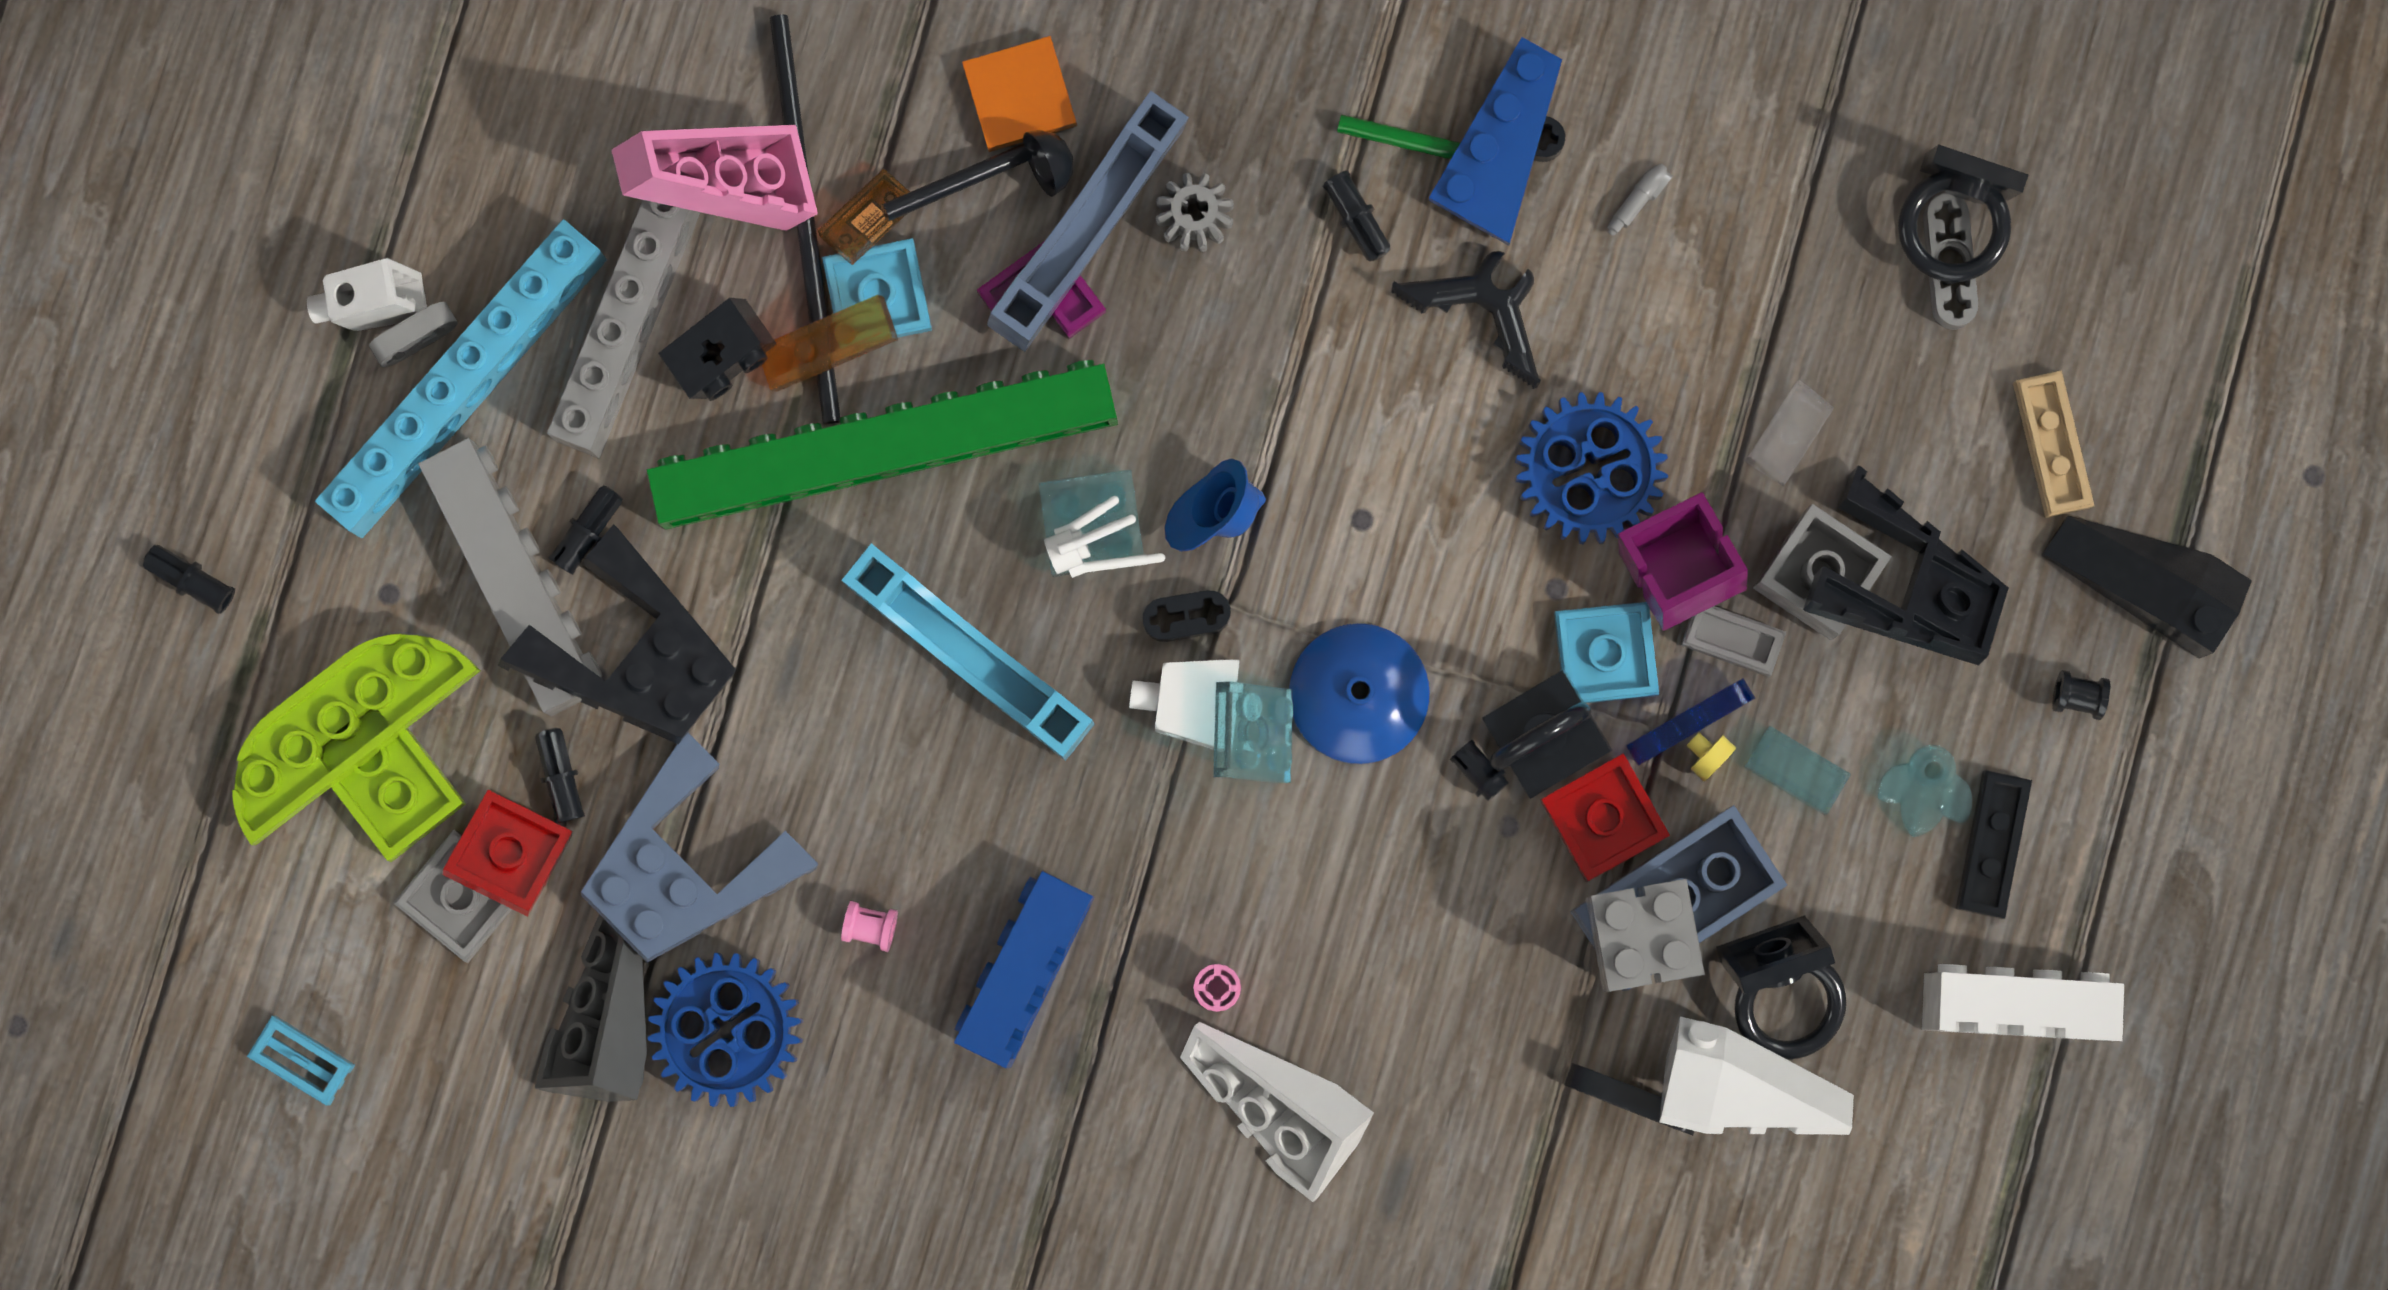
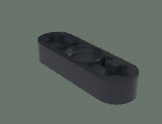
M1571 1064L1564 1086L1660 1123L1662 1097L1583 1066ZM1660 1123L1692 1136L1695 1132L1693 1130Z

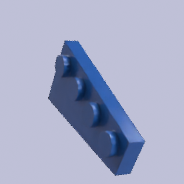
M1521 37L1429 196L1430 202L1508 246L1511 242L1561 67V58Z

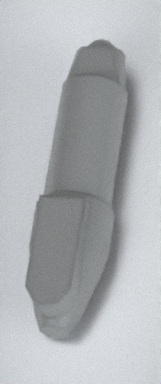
M1658 164L1648 170L1640 181L1635 184L1634 190L1613 215L1607 227L1610 235H1616L1622 227L1627 228L1648 200H1655L1673 176L1666 171L1667 168L1663 164Z

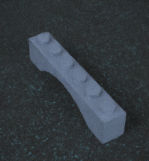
M1150 90L1068 211L991 311L987 323L988 327L1026 352L1182 134L1188 121V116Z

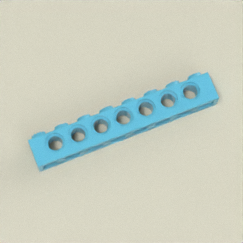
M563 219L318 496L315 502L349 532L363 538L421 473L422 470L418 463L436 455L604 265L607 258L599 248Z

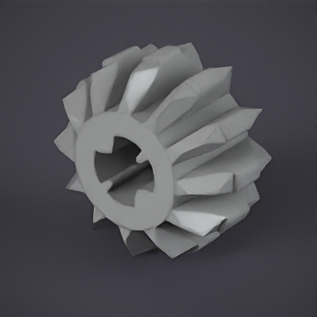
M1184 173V187L1182 189L1176 183L1169 181L1166 184V190L1171 197L1161 196L1156 201L1157 207L1166 211L1156 216V223L1158 226H1170L1164 233V239L1167 242L1174 241L1178 236H1182L1180 240L1181 251L1186 252L1190 247L1191 240H1197L1199 251L1205 252L1207 251V236L1215 243L1220 244L1223 242L1224 236L1218 227L1228 229L1232 228L1233 219L1223 214L1234 208L1233 200L1228 198L1220 199L1225 192V185L1223 183H1218L1209 190L1210 176L1206 173L1201 175L1199 185H1192L1190 173ZM1197 204L1199 211H1202L1201 220L1193 221L1191 215L1188 214L1189 205Z

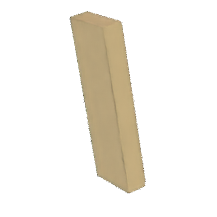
M2062 370L2016 380L2013 382L2045 518L2094 507Z

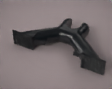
M1493 251L1485 257L1474 275L1406 283L1393 282L1391 293H1396V297L1406 300V304L1411 303V307L1416 306V310H1421V314L1426 313L1430 307H1438L1447 313L1452 305L1477 303L1492 313L1498 337L1493 345L1503 351L1505 358L1502 364L1503 369L1507 368V371L1517 375L1518 379L1522 378V381L1527 382V385H1532V389L1539 386L1541 379L1538 377L1519 308L1534 285V276L1529 269L1526 270L1515 287L1509 290H1501L1493 284L1491 274L1505 253Z

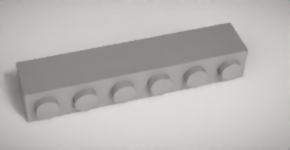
M467 438L418 463L509 646L511 647L528 625H531L596 675L602 677L601 670L591 652L583 654L575 639L582 634L573 615L569 610L562 613L555 599V596L561 594L553 575L549 569L541 572L533 556L540 552L533 535L527 527L520 530L513 516L514 513L519 511L514 497L506 486L501 489L499 488L492 474L499 469L487 446L479 448L475 442ZM524 674L543 713L551 717L581 702L579 697L556 687L551 690L533 682L534 678Z

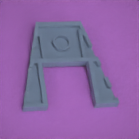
M687 733L679 745L675 746L581 891V896L646 962L697 936L701 931L713 924L737 914L741 909L764 896L768 897L795 879L805 874L808 875L818 866V863L784 831L728 885L716 894L653 830L719 769L720 764L689 733Z

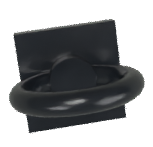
M1938 144L1925 154L1920 168L1921 172L1931 176L1918 183L1908 194L1902 205L1898 221L1899 238L1906 256L1922 273L1940 281L1963 282L1985 274L2003 256L2011 235V215L2005 200L2008 201L2023 193L2029 175ZM1943 190L1963 200L1986 204L1990 211L1992 234L1989 243L1978 256L1967 262L1952 264L1937 260L1924 249L1919 240L1917 232L1919 213L1923 205L1933 195Z
M1565 669L1482 718L1500 748L1491 755V766L1496 770H1503L1511 766L1530 799L1613 751L1591 715V708L1588 704L1584 703Z
M1805 915L1716 946L1721 964L1739 987L1734 1010L1736 1023L1743 1037L1787 1060L1809 1056L1822 1049L1833 1039L1841 1027L1846 1012L1845 988L1839 974L1831 966L1835 964L1831 946ZM1806 973L1815 976L1822 983L1827 994V1009L1817 1028L1805 1037L1791 1041L1777 1040L1766 1035L1759 1028L1754 1017V1001L1758 991L1764 988H1779L1790 985Z

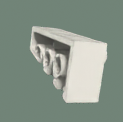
M1938 964V972L1924 973L1922 1030L2122 1041L2124 984L2110 983V974L2081 972L2080 981L2062 980V971L2034 969L2033 978L2014 977L2015 968L1986 967L1985 975L1967 974L1966 965Z

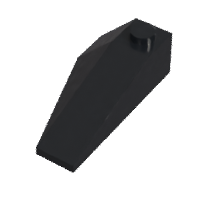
M2069 515L2065 518L2042 553L2043 557L2199 659L2215 652L2238 617L2252 582L2251 579L2212 554Z

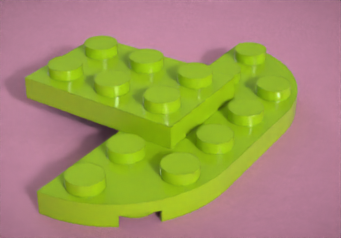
M385 635L368 640L345 653L270 711L252 729L244 741L236 760L239 762L235 775V790H232V797L238 823L249 843L256 846L329 788H332L386 860L393 862L466 805L465 801L408 727L481 670L466 655L440 640L419 635Z

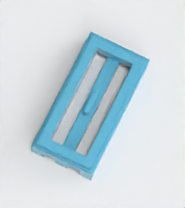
M271 1016L247 1055L248 1058L326 1106L331 1105L335 1098V1093L338 1089H341L345 1082V1077L348 1073H351L355 1066L349 1060L277 1016ZM276 1030L337 1067V1071L333 1074L272 1035ZM266 1045L326 1081L328 1085L325 1090L264 1054L262 1051Z

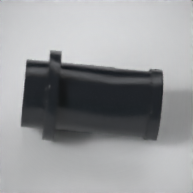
M1474 740L1469 741L1450 758L1451 762L1455 763L1477 788L1478 791L1475 793L1477 797L1483 795L1489 801L1509 784L1504 778L1506 774L1504 769L1501 771L1494 769L1489 759L1475 745Z

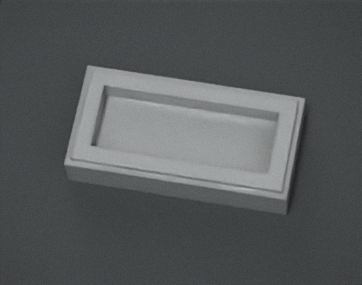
M1713 606L1690 618L1681 646L1770 677L1786 631Z

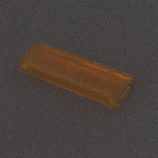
M875 295L774 339L777 345L766 352L768 359L762 364L770 390L778 392L897 341L898 337L885 298L881 295Z

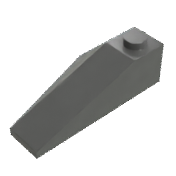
M599 914L581 956L585 969L580 981L575 988L568 986L563 998V1002L569 1004L561 1026L559 1030L551 1028L545 1041L535 1089L606 1102L637 1100L639 1089L644 1080L643 1070L647 1056L642 957Z

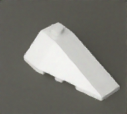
M1680 1016L1666 1056L1659 1122L1705 1134H1722L1724 1127H1747L1749 1134H1765L1767 1128H1788L1794 1134L1849 1135L1852 1129L1854 1095L1726 1027Z
M1198 1022L1193 1027L1180 1056L1217 1102H1226L1239 1117L1242 1123L1237 1127L1244 1136L1249 1138L1253 1135L1268 1152L1270 1157L1266 1162L1273 1171L1312 1202L1320 1196L1357 1147L1374 1112L1337 1084L1201 1022Z

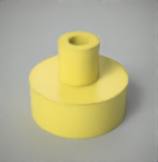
M1700 732L1686 745L1699 757L1690 769L1703 782L1736 750V747L1724 735L1711 744Z

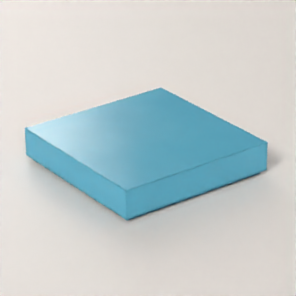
M913 238L867 247L863 251L858 249L843 252V255L838 253L822 257L841 349L932 331ZM853 252L858 254L856 258L851 256Z
M1647 602L1554 612L1560 671L1565 669L1584 703L1659 695L1650 609Z

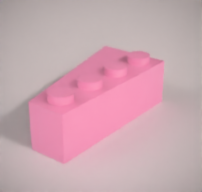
M796 125L641 131L612 149L622 195L785 231L818 214Z

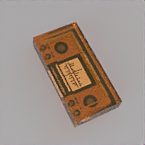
M883 168L818 229L820 238L853 265L905 216L903 215L888 222L882 213L881 204L907 194L910 191Z

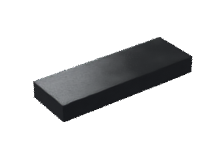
M1987 770L1983 771L1956 904L1957 910L2005 919L2032 780Z

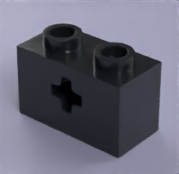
M728 298L658 354L689 399L708 398L709 401H713L732 388L733 385L730 380L742 371L744 373L752 372L764 364L768 359L766 352L777 345V343L746 299ZM718 344H723L725 348L721 351ZM720 354L723 361H718L716 357Z

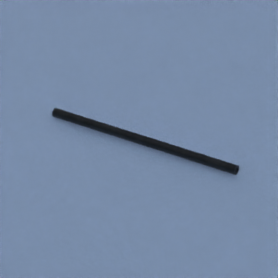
M774 15L770 17L783 124L796 125L808 171L788 15ZM813 216L798 224L797 231L823 424H836L840 422L841 416L815 218Z

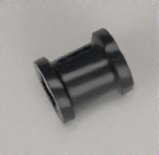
M2061 670L2053 693V711L2061 713L2064 709L2090 713L2093 719L2101 720L2106 713L2109 703L2110 680L2101 678L2099 681L2072 677L2070 671Z

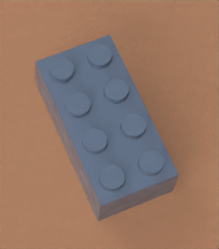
M1733 805L1596 895L1634 888L1637 898L1639 897L1637 888L1687 879L1698 941L1701 943L1786 887L1787 883L1735 805ZM1585 901L1570 912L1595 949L1587 903Z

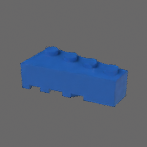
M1043 871L1038 880L1031 876L1029 877L1018 899V902L1023 904L1024 907L1016 922L1011 919L1007 921L997 942V945L1003 948L994 964L987 962L976 984V987L981 989L973 1006L968 1004L965 1006L954 1030L959 1033L954 1041L955 1044L1004 1068L1012 1067L1094 900L1092 895Z

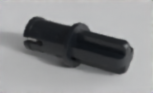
M1343 171L1327 180L1323 188L1327 191L1343 219L1340 224L1342 228L1348 227L1366 260L1369 262L1375 261L1385 256L1390 251V244L1372 215L1374 207L1372 204L1367 205L1351 179L1349 171Z
M601 486L578 519L572 518L569 521L572 523V526L548 558L573 575L589 549L592 548L596 541L599 542L601 540L599 535L622 504V497L609 487Z
M154 545L144 557V569L175 586L177 594L181 596L188 594L212 608L218 614L226 610L235 595V588L227 586L202 571L201 564L198 562L190 564L160 545Z
M552 728L537 733L535 740L545 778L540 780L541 784H547L555 823L584 817L585 813L582 810L574 778L575 775H578V771H572L563 731L560 728Z

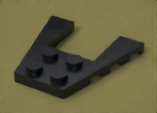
M1858 465L1848 477L1838 508L1919 552L1902 606L1900 608L1823 566L1814 576L1803 610L1979 666L1989 655L2009 587L1964 550L1961 549L1958 553L1954 552L1939 539L1941 531L1928 521L1923 525L1901 508L1904 503L1902 499L1888 488L1881 492L1864 478L1867 471Z
M613 524L586 556L583 565L653 616L656 621L606 681L531 625H528L501 657L498 666L507 671L512 668L534 678L533 682L551 690L556 687L581 698V703L595 709L602 707L623 716V721L679 745L730 681L736 669L622 532Z

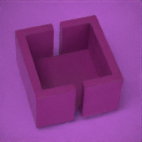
M1703 492L1618 533L1619 555L1637 587H1643V597L1662 631L1747 590L1748 569L1728 535L1722 537L1723 526Z

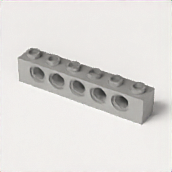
M647 200L642 201L547 434L557 443L600 459L700 212Z

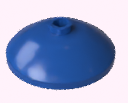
M1347 624L1321 634L1301 653L1293 668L1290 679V709L1300 733L1317 751L1329 758L1344 763L1369 764L1382 761L1397 754L1417 735L1425 720L1429 706V681L1421 659L1404 639L1392 631L1376 625ZM1362 682L1368 686L1369 695L1365 699H1356L1352 695L1351 687L1355 683Z

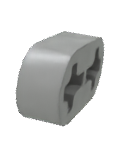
M438 302L422 309L383 332L371 341L369 347L380 366L388 367L397 364L451 332L458 322L447 303Z

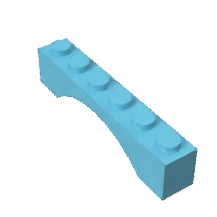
M872 543L842 579L849 589L1063 760H1067L1095 725L1090 717L994 644Z

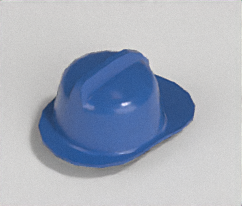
M1232 458L1224 460L1214 467L1208 475L1189 488L1174 503L1165 523V539L1172 548L1182 552L1194 550L1214 536L1226 538L1240 536L1253 523L1258 510L1266 501L1265 495L1248 480L1247 470L1242 462Z

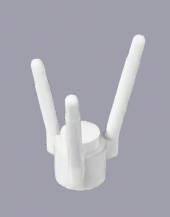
M1112 496L1103 503L1098 504L1071 523L1054 529L1055 535L1044 539L1056 573L1060 574L1069 570L1072 578L1087 572L1160 563L1165 560V555L1163 553L1088 562L1083 561V559L1091 556L1088 543L1121 530L1136 521V517L1131 514L1085 534L1079 530L1119 503L1117 496Z

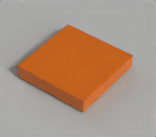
M1051 36L962 62L989 152L1022 143L1026 132L1043 130L1056 133L1077 126Z

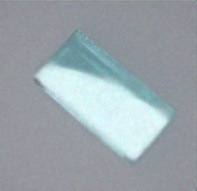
M1772 726L1766 728L1744 765L1748 770L1823 815L1829 813L1851 776L1849 772Z

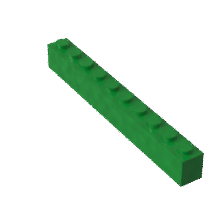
M1083 360L1068 365V372L1050 376L1048 370L1035 371L1021 377L1022 382L1004 386L1003 381L988 382L977 386V393L959 397L956 391L945 392L932 396L930 398L931 404L914 408L912 402H902L886 407V414L868 418L865 412L854 413L841 417L839 419L840 425L822 429L821 423H812L795 428V435L777 439L776 434H764L750 438L748 440L749 446L731 450L730 444H722L704 449V456L685 460V455H673L659 459L657 461L658 467L647 469L658 524L665 530L1116 426L1118 425L1105 364L1095 365L1094 360Z

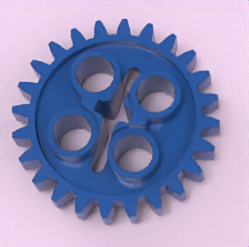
M1580 392L1574 407L1570 405L1565 397H1562L1558 402L1560 413L1556 414L1547 406L1543 409L1542 414L1546 421L1545 425L1535 420L1530 422L1529 428L1536 435V438L1522 437L1519 444L1530 451L1529 454L1517 455L1515 458V463L1527 467V471L1516 475L1515 482L1529 484L1530 487L1521 494L1520 499L1521 501L1535 499L1537 504L1531 511L1530 516L1535 517L1545 513L1548 518L1543 529L1546 531L1556 523L1562 525L1560 536L1562 540L1570 534L1571 530L1578 531L1579 544L1582 545L1588 538L1589 532H1594L1599 544L1605 542L1607 530H1611L1618 539V533L1624 531L1623 523L1630 527L1640 523L1637 512L1649 517L1652 515L1654 509L1646 501L1647 498L1660 500L1664 494L1653 486L1654 483L1664 482L1668 478L1667 473L1656 470L1657 465L1664 463L1668 459L1667 454L1654 453L1653 448L1663 440L1662 436L1648 438L1646 432L1653 421L1649 419L1638 424L1634 420L1639 410L1637 406L1630 409L1626 414L1620 411L1622 398L1619 396L1611 407L1605 406L1603 392L1598 393L1593 404H1588L1586 396L1583 392ZM1599 427L1611 430L1615 436V446L1608 449L1596 446L1592 441V430ZM1556 445L1565 446L1572 453V463L1566 467L1554 465L1549 459L1548 450ZM1627 450L1630 453V456L1626 459L1604 465L1599 470L1596 479H1594L1591 473H1585L1559 487L1554 486L1552 483L1558 477L1567 476L1579 471L1586 462L1585 458H1588L1592 464H1597L1620 451ZM1615 470L1627 471L1633 477V489L1627 492L1616 490L1610 482V474ZM1577 487L1586 490L1591 498L1590 507L1584 510H1577L1571 507L1567 501V491Z
M714 953L712 967H708L702 958H695L696 972L692 974L686 968L679 967L678 973L682 982L678 985L675 982L665 980L663 984L671 993L668 999L655 997L653 1000L663 1009L662 1015L648 1017V1021L660 1026V1032L648 1036V1041L659 1042L662 1045V1049L656 1052L652 1059H667L669 1065L663 1070L661 1076L664 1078L677 1074L679 1079L674 1088L677 1092L682 1091L689 1085L693 1086L691 1100L694 1102L698 1101L705 1092L709 1093V1103L712 1107L718 1105L722 1094L726 1095L730 1107L737 1106L740 1092L744 1094L749 1102L756 1101V1086H759L767 1093H771L773 1087L769 1077L773 1075L780 1079H786L787 1074L780 1064L782 1061L796 1062L798 1059L787 1049L789 1044H799L803 1041L802 1038L791 1034V1027L802 1024L803 1019L789 1017L788 1012L798 1005L799 1002L796 999L784 1000L782 998V995L790 985L788 982L780 983L776 986L771 983L776 974L774 968L768 969L762 975L758 974L759 959L753 958L746 968H742L741 954L737 953L733 954L729 965H725L721 953ZM729 983L736 984L742 991L741 1004L733 1010L725 1009L719 1000L721 989ZM755 1002L760 1004L758 1012L731 1030L734 1037L732 1041L728 1038L717 1039L697 1057L691 1055V1050L720 1030V1026L717 1023L719 1019L729 1022L733 1021ZM691 1011L701 1015L704 1021L702 1033L694 1039L687 1037L681 1029L683 1017ZM756 1021L764 1022L770 1030L769 1042L760 1049L753 1047L747 1039L748 1028ZM719 1049L726 1051L732 1059V1067L727 1075L723 1077L714 1075L709 1068L710 1056Z

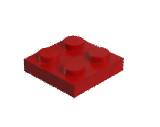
M1624 753L1540 799L1586 882L1670 836Z
M487 790L444 866L442 875L528 917L568 845L573 831Z

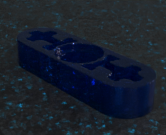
M1742 678L1626 745L1637 766L1754 700L1755 696L1745 679Z

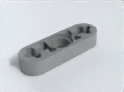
M1948 193L1936 196L1928 204L1923 214L1926 251L1938 260L1941 251L1952 249L1962 256L1963 262L1972 260L1974 255L1970 215L1966 202ZM1943 205H1947L1948 211L1950 213H1957L1958 216L1950 223V238L1959 234L1961 240L1953 238L1939 243L1936 242V237L1942 238L1946 234L1943 219H1936L1934 215L1942 209ZM1929 277L1932 313L1936 322L1949 330L1965 327L1973 320L1978 311L1976 278L1965 281V286L1959 285L1956 288L1957 302L1966 304L1967 309L1959 314L1958 319L1954 318L1952 311L1945 310L1943 306L1952 298L1951 286L1942 289L1940 283L1954 284L1957 282H1945Z

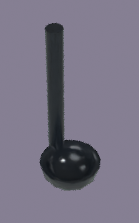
M1043 130L1026 132L1023 136V144L881 204V210L885 219L889 222L1026 162H1029L1041 188L1047 195L1053 197L1066 188L1073 174V155L1066 142L1054 133Z

